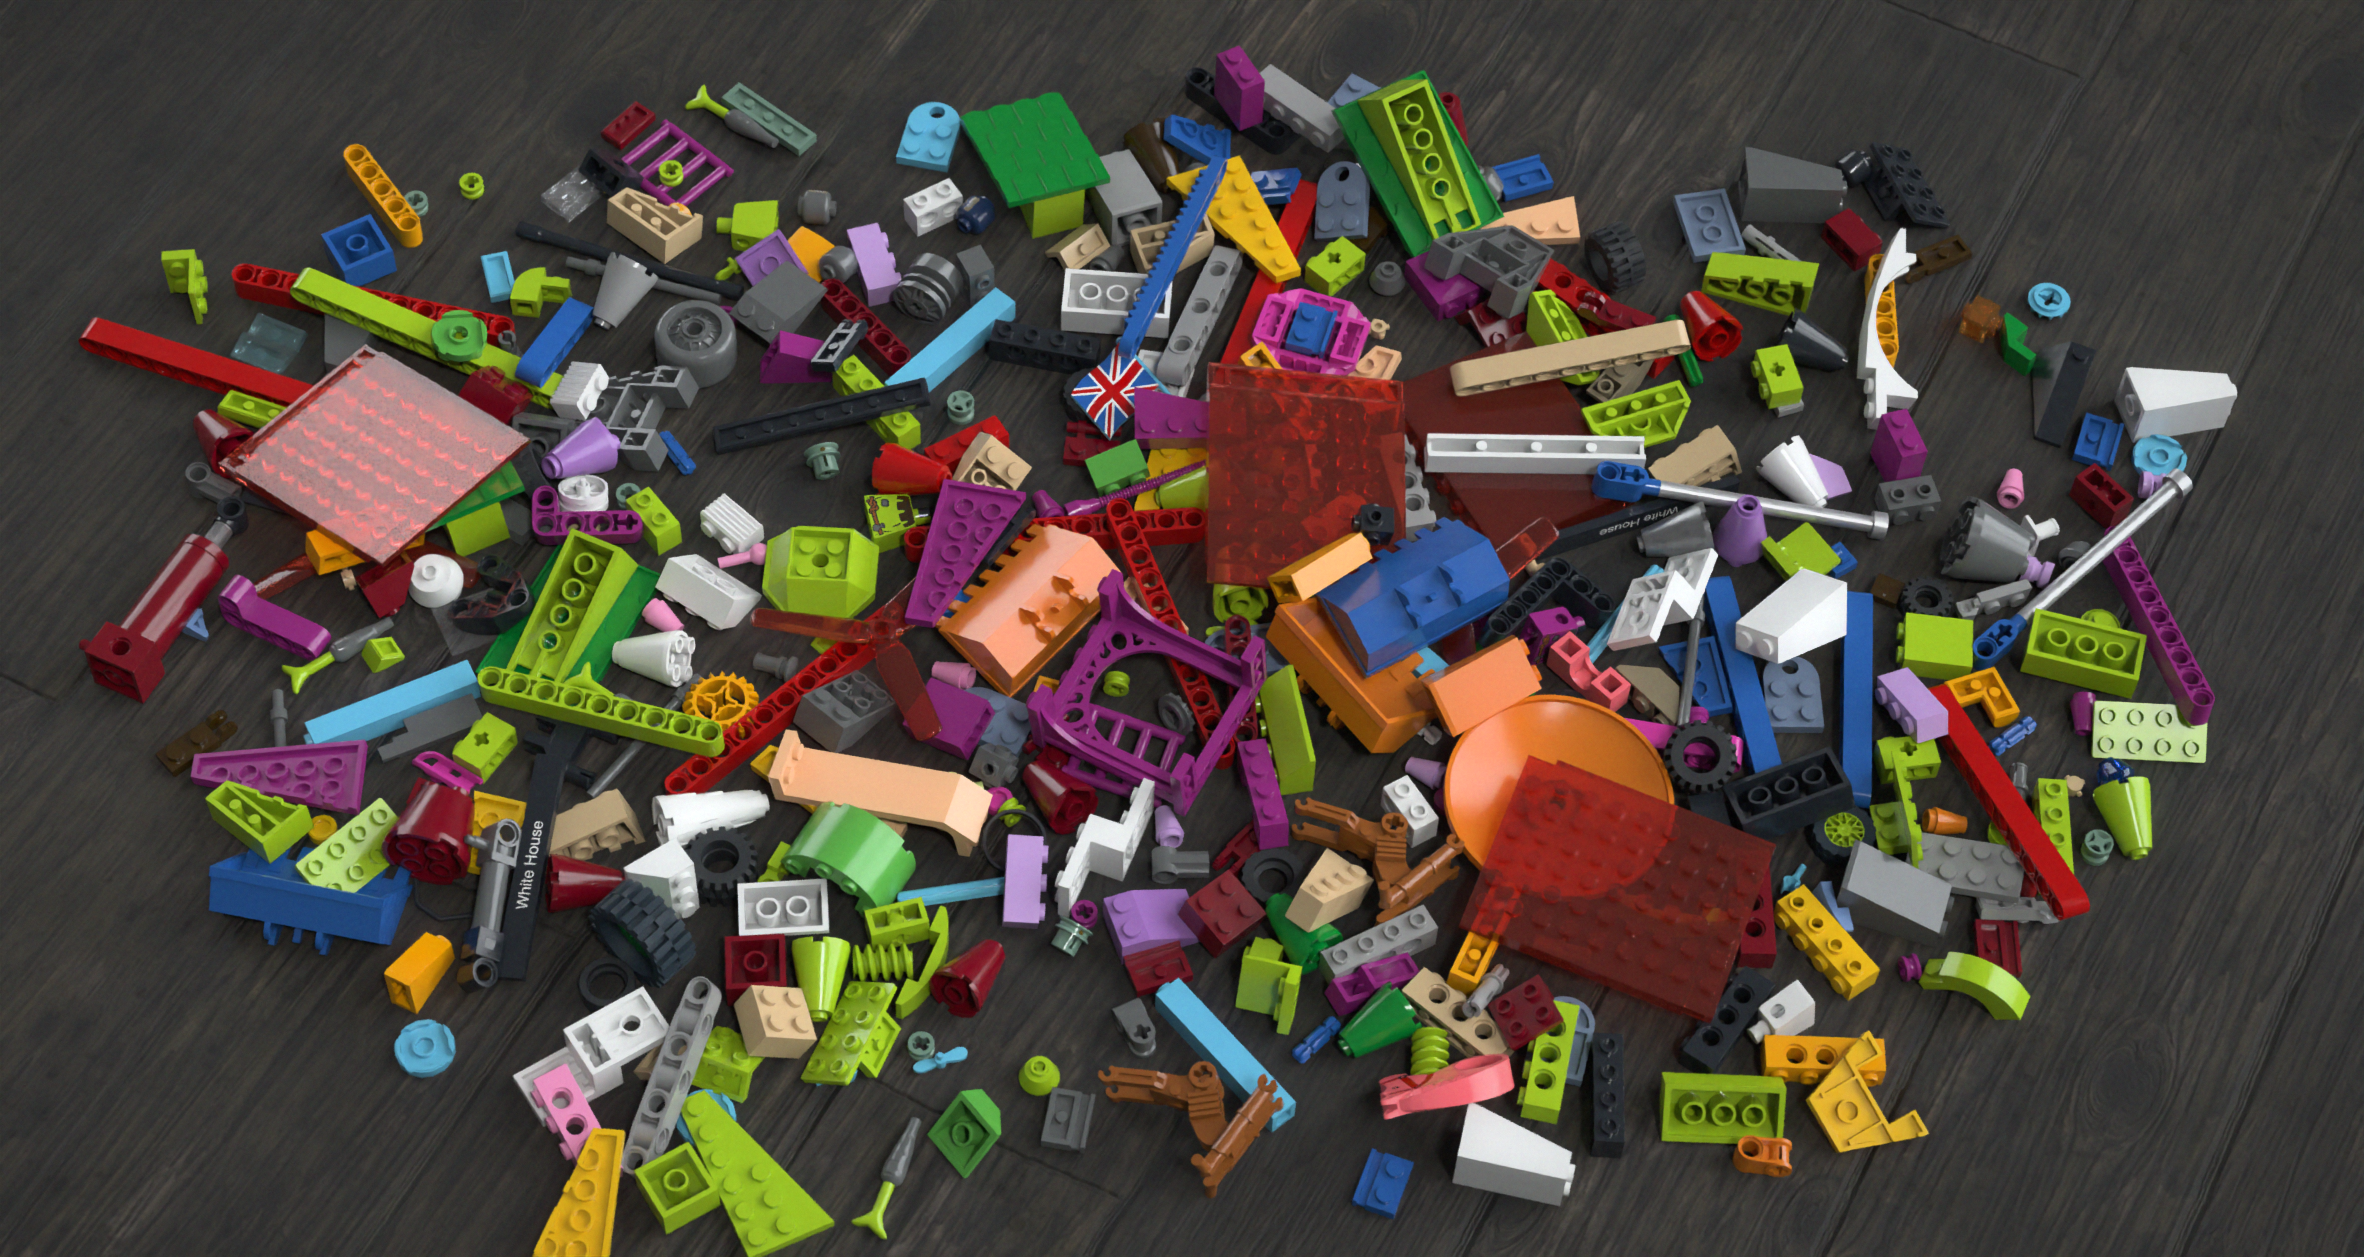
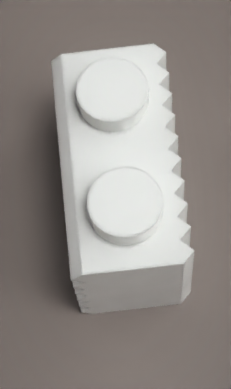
M571 362L567 374H564V378H562L560 386H557L555 395H552L550 403L560 418H573L580 421L582 419L585 421L589 413L595 409L597 399L602 390L607 388L609 377L601 364Z
M722 494L721 497L710 503L700 513L701 529L708 537L714 536L720 542L722 548L729 554L732 552L737 554L749 551L752 545L764 539L763 525L726 494Z

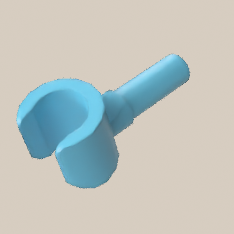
M1800 864L1792 876L1784 877L1780 889L1781 894L1783 891L1792 892L1799 888L1801 883L1800 877L1806 870L1804 864Z

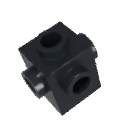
M1373 503L1361 505L1357 515L1352 516L1351 531L1362 533L1370 546L1389 545L1394 534V508L1381 507Z

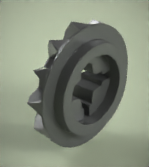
M1172 693L1162 696L1158 702V709L1164 725L1169 730L1185 736L1192 732L1195 721L1191 717L1193 712L1188 709L1187 703L1182 702L1179 695L1175 696Z

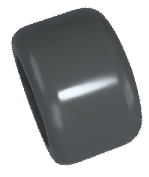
M702 300L681 302L665 311L656 324L654 342L658 366H687L699 389L718 384L733 370L738 355L736 330L731 317L718 305Z

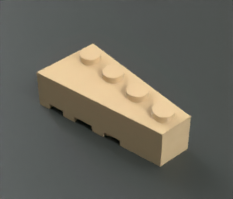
M614 789L612 791H605L599 797L586 803L576 804L572 809L556 816L549 856L550 854H559L584 861L593 858L592 854L596 851L609 848V851L613 852L620 850V844L634 840L636 845L645 842L635 812L619 790Z
M1327 848L1300 886L1285 917L1309 933L1358 909L1374 879L1366 875L1367 873L1362 867L1350 864Z

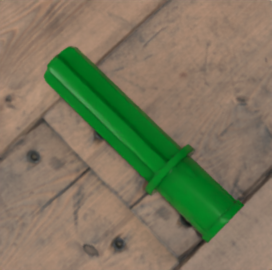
M1676 314L1669 315L1663 322L1680 320V317ZM1690 348L1684 353L1677 354L1691 387L1701 385L1703 383V376L1692 349Z

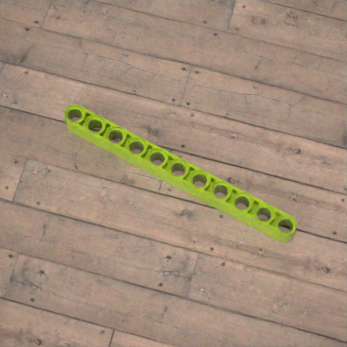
M304 268L290 288V294L293 298L303 304L471 375L472 372L488 365L499 367L506 373L505 376L513 382H521L528 388V392L534 395L531 400L532 402L554 410L550 399H552V395H555L557 386H560V382L564 378V376L554 372L542 388L534 386L515 377L516 368L521 360L520 357L488 343L483 350L482 356L478 359L463 362L442 360L432 344V327L436 321L312 268ZM457 332L454 338L461 340L467 336H462L461 332Z

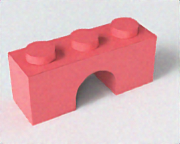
M1569 631L1550 646L1547 666L1575 691L1581 693L1587 701L1616 712L1627 703L1631 684L1612 667H1609L1603 673L1598 671L1589 658L1590 648Z

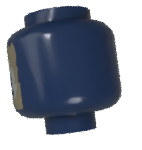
M973 195L969 197L956 211L958 227L965 233L974 235L982 233L994 222L995 207L993 203L985 196Z

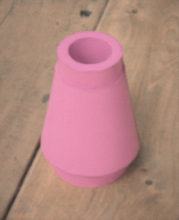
M2009 469L2006 472L1997 491L1999 503L2005 508H2016L2024 500L2022 472L2018 469Z
M654 598L646 605L642 612L645 622L662 632L683 630L684 625L664 600L659 601L657 598Z
M936 661L932 668V677L964 690L972 688L976 678V669L971 667L969 663Z

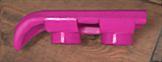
M423 752L412 760L413 767L421 768L425 774L429 775L432 781L437 783L444 782L450 788L459 786L470 793V790L477 783L479 785L483 783L482 778L438 752ZM435 758L438 762L430 766L423 762V760ZM456 770L461 773V776L457 778L450 773Z

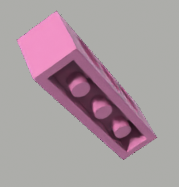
M564 1064L534 1079L533 1091L530 1094L538 1108L543 1106L548 1115L544 1119L552 1134L557 1133L562 1143L559 1144V1148L566 1160L571 1159L576 1167L577 1160L592 1129L601 1127L567 1064ZM558 1098H564L569 1102V1105L566 1108L558 1109L552 1103ZM572 1124H578L584 1130L578 1135H572L566 1129ZM621 1165V1170H620V1177L623 1176V1167H622V1165Z

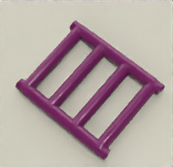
M666 119L661 123L660 129L621 158L625 163L631 165L669 134L679 141L639 172L644 177L640 187L652 197L657 198L665 206H669L671 203H680L687 206L724 176L730 177L734 172L725 162ZM689 148L697 156L682 167L683 180L705 162L709 163L716 170L675 201L666 194L674 187H668L663 184L657 187L648 179L659 171V167L663 162L673 160Z
M1089 703L1090 716L1094 726L1098 717L1114 722L1107 740L1112 745L1118 746L1124 727L1141 732L1132 755L1142 760L1151 736L1168 741L1159 768L1169 772L1178 746L1182 745L1186 739L1185 735ZM1084 726L1083 728H1081V730L1083 733L1087 734L1089 728ZM1072 754L1067 766L1064 765L1061 768L1062 771L1091 786L1128 799L1131 798L1134 790L1132 788L1134 784L1123 780L1122 784L1106 779L1107 771L1097 767L1095 774L1078 769L1082 759ZM1154 795L1153 807L1158 808L1162 804V798Z

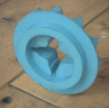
M2041 283L2030 290L2027 304L2031 306V312L2038 313L2039 318L2044 315L2048 316L2051 320L2053 317L2061 318L2065 312H2068L2070 297L2063 288L2056 284ZM2050 297H2053L2052 303L2049 304V306H2046L2044 303L2048 299H2050Z

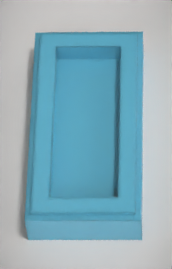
M507 251L480 256L491 303L510 299L514 278Z

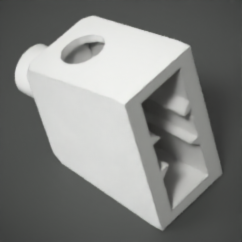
M1798 980L1794 981L1758 1008V1022L1747 1029L1750 1038L1754 1043L1758 1044L1763 1041L1764 1035L1795 1036L1814 1025L1815 1001Z

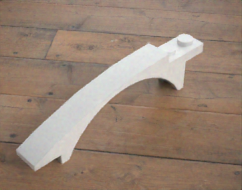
M1902 228L1891 240L1881 260L1868 295L1859 338L1857 378L1865 379L1864 393L1867 394V403L1864 408V417L1867 418V428L1877 430L1881 414L1887 413V407L1909 409L1918 399V391L1907 384L1888 362L1881 348L1876 330V310L1883 289L1894 279L1906 274L1909 271V266L1916 262V254L1906 253V229Z

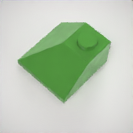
M982 1089L961 1091L927 1134L963 1178L969 1176L1001 1135L1000 1110Z

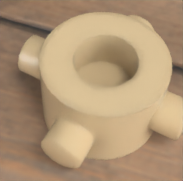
M1373 319L1369 334L1373 338L1383 339L1386 330L1390 329L1389 324L1379 319Z
M347 567L342 568L343 572L340 574L345 589L349 588V591H352L356 585L352 570H348Z
M2067 775L2064 779L2067 780L2068 795L2081 797L2083 795L2081 790L2085 784L2084 779Z

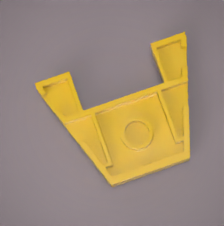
M1213 448L1151 449L1147 462L1150 477L1146 478V481L1157 476L1161 477L1162 474L1164 475L1171 471L1174 472V470L1181 467H1187V465L1190 466V464L1203 461V459H1210V457L1217 454ZM1225 475L1228 479V483H1232L1228 475ZM1160 487L1140 493L1137 496L1134 511L1158 510L1156 491H1159ZM1234 488V510L1237 508L1241 510L1242 501Z
M1870 1030L1863 1033L1806 1099L1836 1153L1922 1137L1929 1134L1916 1110H1912L1888 1124L1859 1074L1858 1068L1883 1055Z

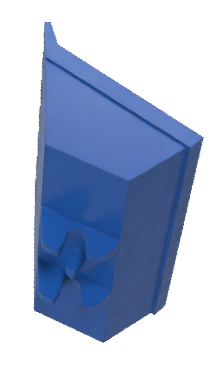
M1443 517L1434 522L1435 526L1439 528L1437 531L1431 532L1426 528L1416 531L1414 534L1419 540L1412 543L1403 538L1395 542L1394 545L1398 551L1392 554L1382 549L1374 553V557L1378 560L1373 564L1365 562L1356 568L1358 572L1352 575L1348 573L1336 580L1337 583L1328 585L1316 593L1317 599L1365 679L1492 613L1509 599L1510 579L1487 537L1464 525L1459 520L1452 522Z
M291 847L271 864L249 848L248 853L242 852L210 866L209 911L265 921L263 929L264 939L269 940L268 944L274 946L278 942L284 925L295 927L292 942L301 943L304 929L317 931L315 947L320 950L319 954L326 956L330 951L335 935L391 945L407 898L410 896L413 885L408 884L411 871L402 866H399L394 880L384 878L387 868H385L356 893L307 884L294 866L314 850L308 847L302 848L297 861L287 859Z

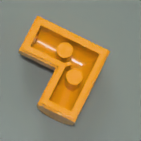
M1995 667L1944 682L1962 708L1980 702L1995 727L1999 728L2012 723L2020 713L2018 706Z

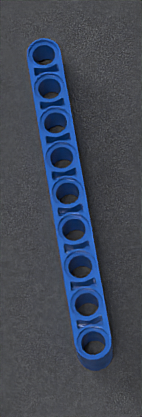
M1730 576L1709 578L1705 587L1703 607L1711 636L1715 638L1732 703V715L1738 737L1744 742L1743 756L1750 776L1782 763L1752 654L1736 649V622L1742 617Z
M1847 591L1846 635L1841 637L1839 763L1852 785L1855 805L1859 808H1869L1872 790L1873 594Z

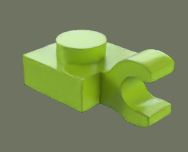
M784 842L779 844L767 864L768 869L758 879V882L781 881L784 874L788 875L790 873L780 861L791 845Z

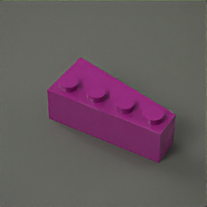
M1134 387L1135 439L1140 449L1242 447V445H1245V410Z

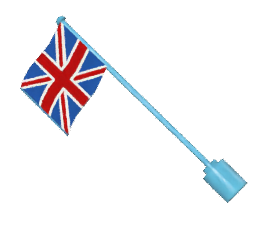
M1122 337L1116 339L1117 346L1109 356L1077 384L1071 394L1072 399L1109 441L1118 428L1135 414L1134 387L1156 391L1159 388L1163 393L1171 394L1137 355L1132 360L1118 355V348ZM1213 448L1218 455L1220 453L1223 454L1220 448ZM1232 461L1226 463L1241 479L1238 483L1237 492L1248 505L1263 499L1269 512L1276 507L1279 497L1258 474H1247L1244 476Z

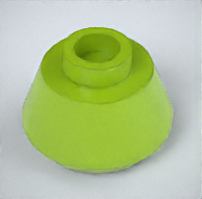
M1043 1056L1029 1059L1019 1072L1021 1087L1027 1093L1035 1096L1051 1093L1052 1087L1057 1088L1060 1081V1073L1057 1066Z

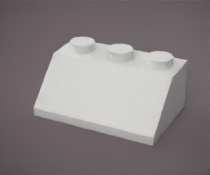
M697 554L668 558L655 587L664 593L663 596L666 599L681 603L686 607L685 610L688 613L703 617L708 620L707 624L717 630L735 627L762 597L755 590Z
M675 838L624 867L626 880L639 881L644 888L648 886L653 890V894L656 897L659 895L665 900L664 904L668 908L672 907L676 912L674 915L678 919L687 918L700 908L694 863Z
M827 879L738 884L739 936L785 933V936L829 933Z

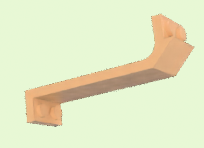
M787 729L768 776L776 800L816 807L821 803L833 801L835 803L834 806L841 807L843 803L858 807L875 817L940 828L953 836L958 855L970 857L973 846L976 847L978 845L980 831L987 819L988 808L993 796L961 774L804 748L797 731Z

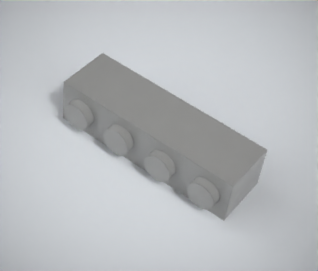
M1271 64L1260 72V75L1265 80L1263 108L1271 113L1274 118L1283 121L1293 131L1300 133L1315 146L1322 148L1327 153L1345 138L1331 110L1336 108Z

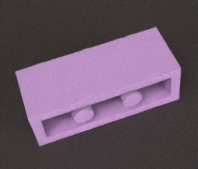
M878 223L848 229V248L855 252L858 261L857 274L868 306L895 301L893 291L902 278L900 273H895L894 268H896L895 258L892 252L888 253L887 251L889 243L886 233H881Z
M1908 667L1877 676V689H1875L1877 702L1888 710L1891 718L1896 719L1907 735L1909 734L1917 744L1948 734L1947 709Z
M1008 835L1002 927L1037 929L1039 921H1044L1045 903H1040V893L1046 892L1047 874H1042V863H1047L1048 846L1043 845V837Z

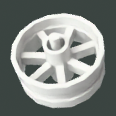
M593 475L568 477L558 485V499L562 512L606 511L608 508V484L602 478Z

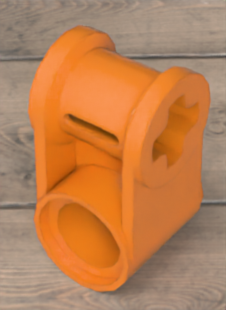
M1746 1135L1737 1144L1732 1157L1733 1165L1740 1172L1765 1174L1773 1177L1788 1176L1792 1173V1166L1789 1164V1152L1792 1150V1142L1785 1138ZM1743 1151L1750 1152L1754 1157L1745 1155Z

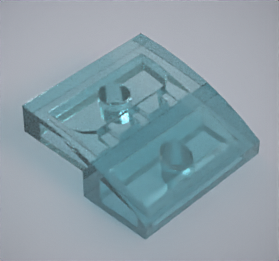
M258 313L248 333L242 332L230 356L280 375L297 355L308 334L304 330Z

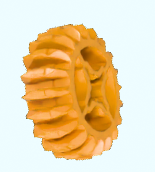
M721 671L719 676L714 677L710 672L709 679L706 680L700 677L698 684L691 683L690 692H686L684 696L685 701L682 708L685 714L709 719L700 713V711H704L705 715L711 716L709 720L718 722L724 732L759 704V695L757 692H754L752 683L747 684L744 676L737 679L733 672L727 677ZM733 696L743 703V705L738 704V701L732 699L731 697ZM738 723L740 726L739 737L743 739L745 731L741 723ZM709 737L706 740H713L715 737Z

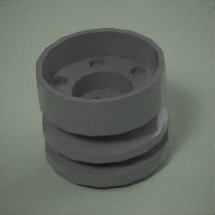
M923 253L915 258L906 275H904L893 291V298L900 310L911 319L922 324L935 325L940 323L951 303H953L962 290L964 281L960 272L952 263L938 255Z

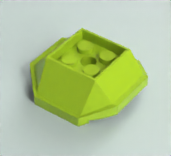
M792 527L785 533L767 542L762 584L763 594L790 625L825 626L827 623H830L836 627H846L853 620L854 616L875 600L880 554L879 546L857 530L851 528Z

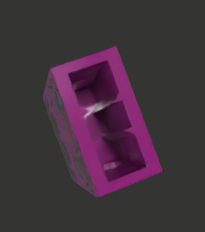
M1558 607L1529 614L1519 640L1523 639L1529 649L1530 654L1526 657L1530 665H1538L1548 660L1550 646L1569 631L1574 635L1584 632L1586 626L1581 616L1572 618L1566 608Z

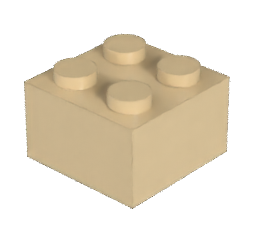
M751 985L734 1003L748 1056L799 1059L817 1040L802 988Z

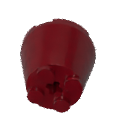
M431 781L425 782L423 788L419 790L386 833L381 847L385 859L391 865L397 863L411 871V878H416L419 881L430 884L450 885L454 879L465 878L471 863L472 847L464 842V837L468 834L473 836L475 806L468 798V791L459 786L450 788Z

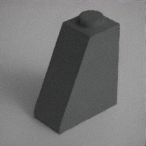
M325 313L324 362L328 378L337 383L354 385L380 336Z

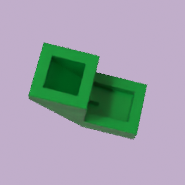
M2007 312L2003 317L1999 330L2003 361L2025 377L2032 370L2036 354L2023 345L2028 327Z

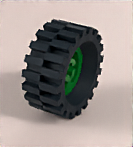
M632 879L622 881L590 910L589 918L593 922L591 925L593 930L599 933L597 937L600 942L605 943L607 946L605 949L608 953L626 962L633 969L638 981L643 984L647 982L648 986L653 988L655 986L661 988L694 958L696 946L690 940L692 938L690 932L684 929L685 924L682 919H678L674 915L676 912L671 906L668 908L664 904L665 900L659 895L656 897L653 894V890L648 886L644 888L641 882H633Z

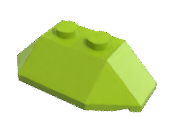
M1551 289L1532 292L1529 295L1526 333L1534 348L1588 337L1577 316L1564 302L1556 298V294ZM1600 370L1555 379L1576 385L1593 383L1600 376Z
M1680 380L1583 408L1581 409V414L1592 434L1596 436L1644 437V448L1676 438L1691 400Z

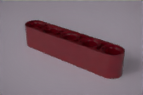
M833 278L821 283V285L828 289L821 298V307L838 325L845 319L852 320L853 325L858 320H865L868 323L867 334L857 344L889 377L911 360L910 350L841 281Z
M1233 615L1225 623L1223 633L1224 653L1230 656H1242L1251 641V627L1247 618L1242 615ZM1237 628L1240 629L1243 632V634L1234 635L1230 632V630ZM1226 683L1228 708L1239 689ZM1255 699L1248 709L1249 713L1244 716L1232 736L1235 743V753H1237V742H1242L1237 738L1238 735L1245 734L1251 740H1257Z

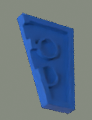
M1170 115L1165 119L1164 140L1206 165L1209 164L1214 155L1230 159L1231 130L1224 128L1219 131L1210 124L1200 126L1194 120Z
M1714 636L1699 639L1692 700L1695 705L1707 709L1709 717L1733 712ZM1688 641L1659 647L1660 655L1681 685L1683 682Z

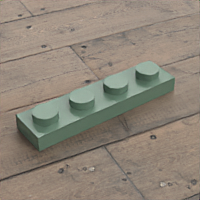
M741 83L735 85L722 96V104L730 110L738 109L748 115L770 135L777 138L780 144L798 156L803 154L817 141L815 133Z

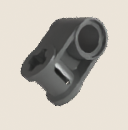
M1136 998L1112 1008L1111 1016L1120 1034H1122L1131 1053L1138 1058L1151 1056L1156 1050V1031L1141 999Z

